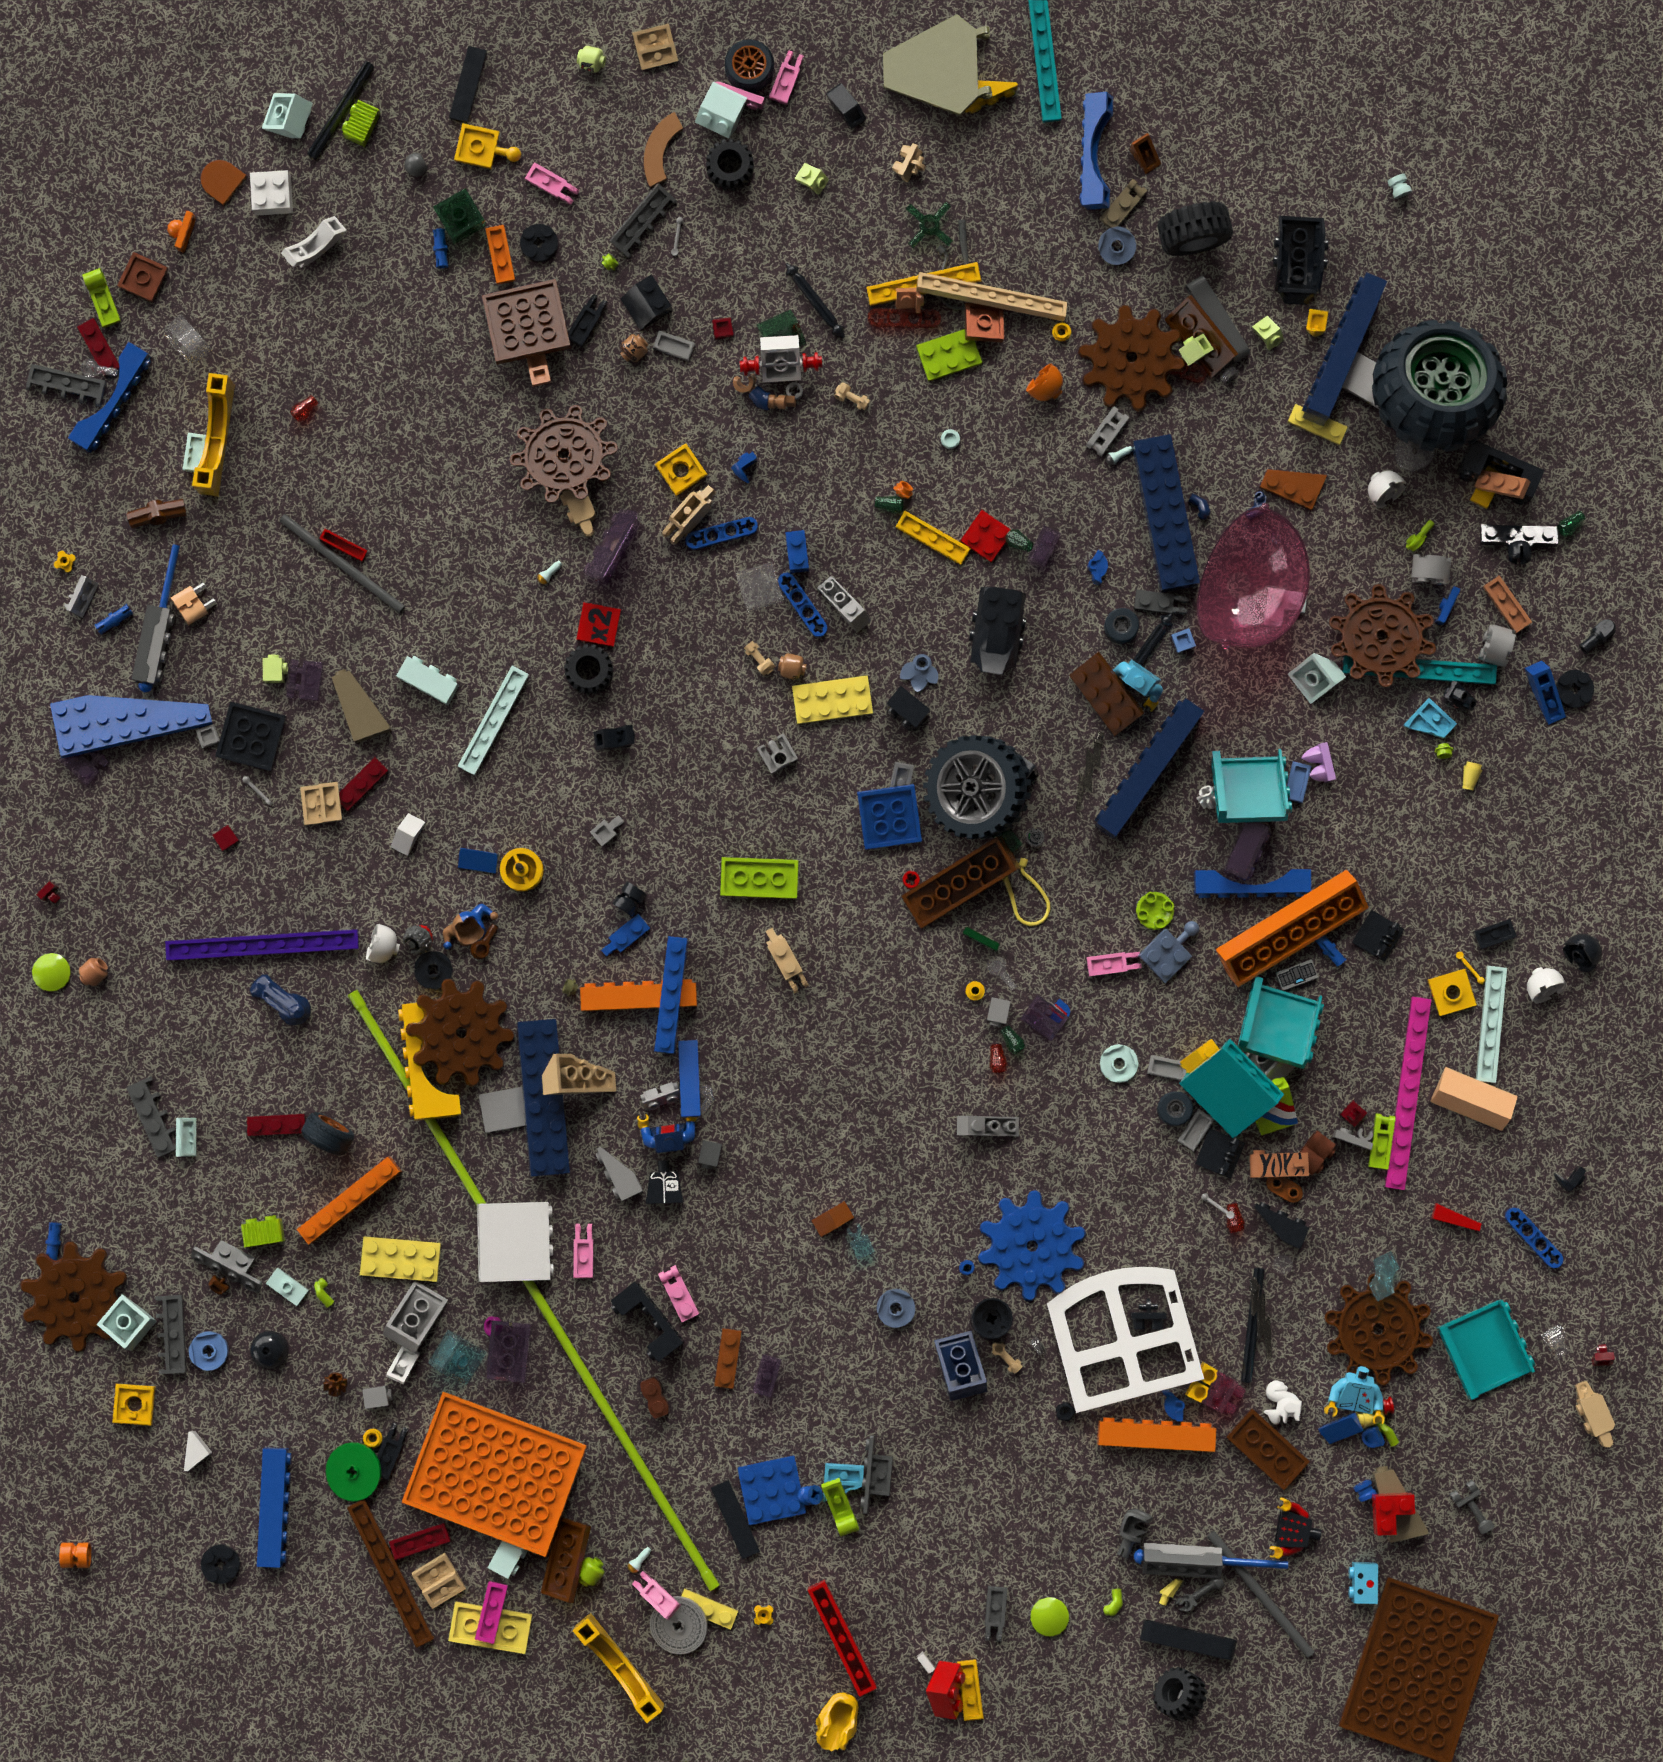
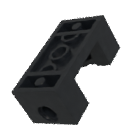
M1475 441L1468 446L1456 474L1465 482H1474L1476 477L1481 474L1486 463V466L1493 469L1499 468L1504 470V474L1526 478L1530 481L1524 498L1510 497L1512 502L1523 505L1533 498L1545 470L1484 443Z
M637 1280L611 1300L612 1305L610 1307L617 1315L621 1314L622 1316L641 1302L643 1304L641 1308L647 1316L651 1314L655 1319L653 1324L659 1331L663 1329L664 1333L647 1346L648 1351L646 1353L653 1361L657 1360L660 1362L684 1342Z

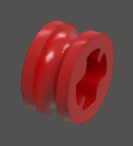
M907 871L902 881L907 888H915L918 886L920 878L915 871ZM912 874V877L913 875L916 877L914 880L915 884L913 885L906 882L908 879L907 875Z
M1388 1397L1387 1400L1383 1398V1412L1385 1415L1395 1413L1391 1397Z

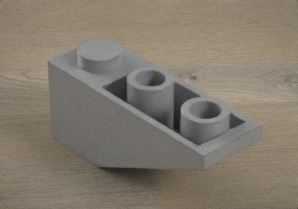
M832 576L817 587L856 633L871 622L862 606Z
M957 1116V1135L1019 1136V1117Z
M602 1147L597 1148L598 1153H596V1157L599 1163H604L607 1169L604 1171L608 1182L612 1180L615 1186L612 1188L616 1199L620 1198L623 1201L643 1191L633 1171Z

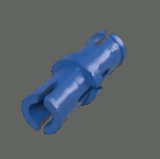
M439 228L433 230V251L436 255V268L441 269L448 268V246L445 240V229Z
M125 604V606L114 613H109L107 618L95 624L96 629L104 625L98 632L102 635L113 626L117 627L120 625L119 622L133 615L131 610L123 613L129 609V606Z
M1325 935L1315 940L1323 950L1322 953L1324 955L1327 954L1336 967L1347 960L1337 950L1336 944H1332Z
M49 1222L48 1239L45 1241V1244H47L46 1254L51 1259L57 1260L59 1245H61L60 1232L62 1223Z
M964 1260L959 1265V1270L964 1275L972 1274L975 1268L970 1260ZM966 1264L970 1265V1269L968 1271H964V1266Z

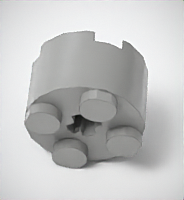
M1420 554L1413 555L1412 582L1424 583L1430 580L1432 585L1447 584L1450 578L1451 558L1437 555H1427L1425 557H1421Z
M1494 624L1489 625L1488 630L1483 635L1482 642H1485L1480 650L1478 659L1483 662L1506 667L1509 661L1506 659V656H1509L1510 652H1512L1515 642V630Z

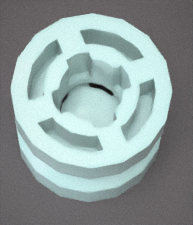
M1405 174L1397 175L1387 181L1389 187L1393 188L1392 194L1394 199H1399L1412 192L1411 187L1406 183L1407 178Z

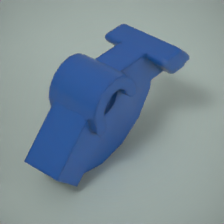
M1100 550L1096 552L1093 559L1087 564V568L1092 575V582L1096 585H1101V577H1103L1108 568V561Z
M1163 1390L1162 1393L1166 1396L1164 1401L1165 1412L1172 1419L1183 1421L1184 1402L1178 1399L1170 1390Z

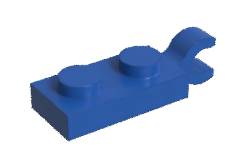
M637 914L608 937L611 943L605 946L602 952L606 957L616 949L621 953L650 930V927Z

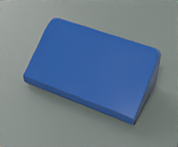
M460 848L458 868L496 874L499 854Z
M1356 1413L1323 1425L1318 1430L1325 1440L1332 1444L1362 1432L1363 1428Z

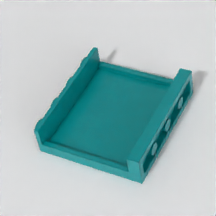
M1278 749L1277 757L1221 758L1220 751H1212L1211 767L1218 823L1288 821V813H1292V803L1288 801V798H1290V788L1286 786V783H1288V772L1284 771V768H1286V757H1282L1281 749Z
M1256 976L1251 986L1237 1047L1244 1052L1304 1069L1307 1062L1311 1063L1313 1057L1311 1046L1314 1047L1317 1039L1314 1033L1318 1031L1320 1025L1318 1015L1322 1014L1324 1004L1321 1003L1322 996L1320 995L1318 1000L1315 1001L1262 985L1263 978Z
M1231 1039L1226 1041L1220 1050L1190 1074L1187 1073L1179 1083L1232 1138L1236 1137L1276 1106L1284 1095Z
M1501 1299L1436 1327L1467 1397L1471 1400L1522 1375L1535 1372L1533 1368L1536 1366L1532 1356H1528L1525 1350L1527 1344L1523 1337H1519L1517 1332L1519 1330L1518 1324L1515 1319L1512 1320L1510 1317L1511 1309L1508 1303Z

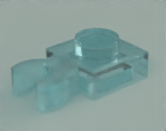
M858 1223L856 1224L858 1227L856 1233H852L850 1228H847L848 1234L854 1237L850 1244L857 1260L875 1252L868 1235H861L862 1228Z

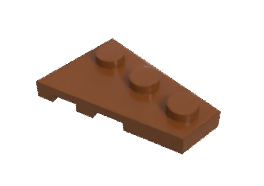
M1267 469L1259 488L1312 510L1327 475Z

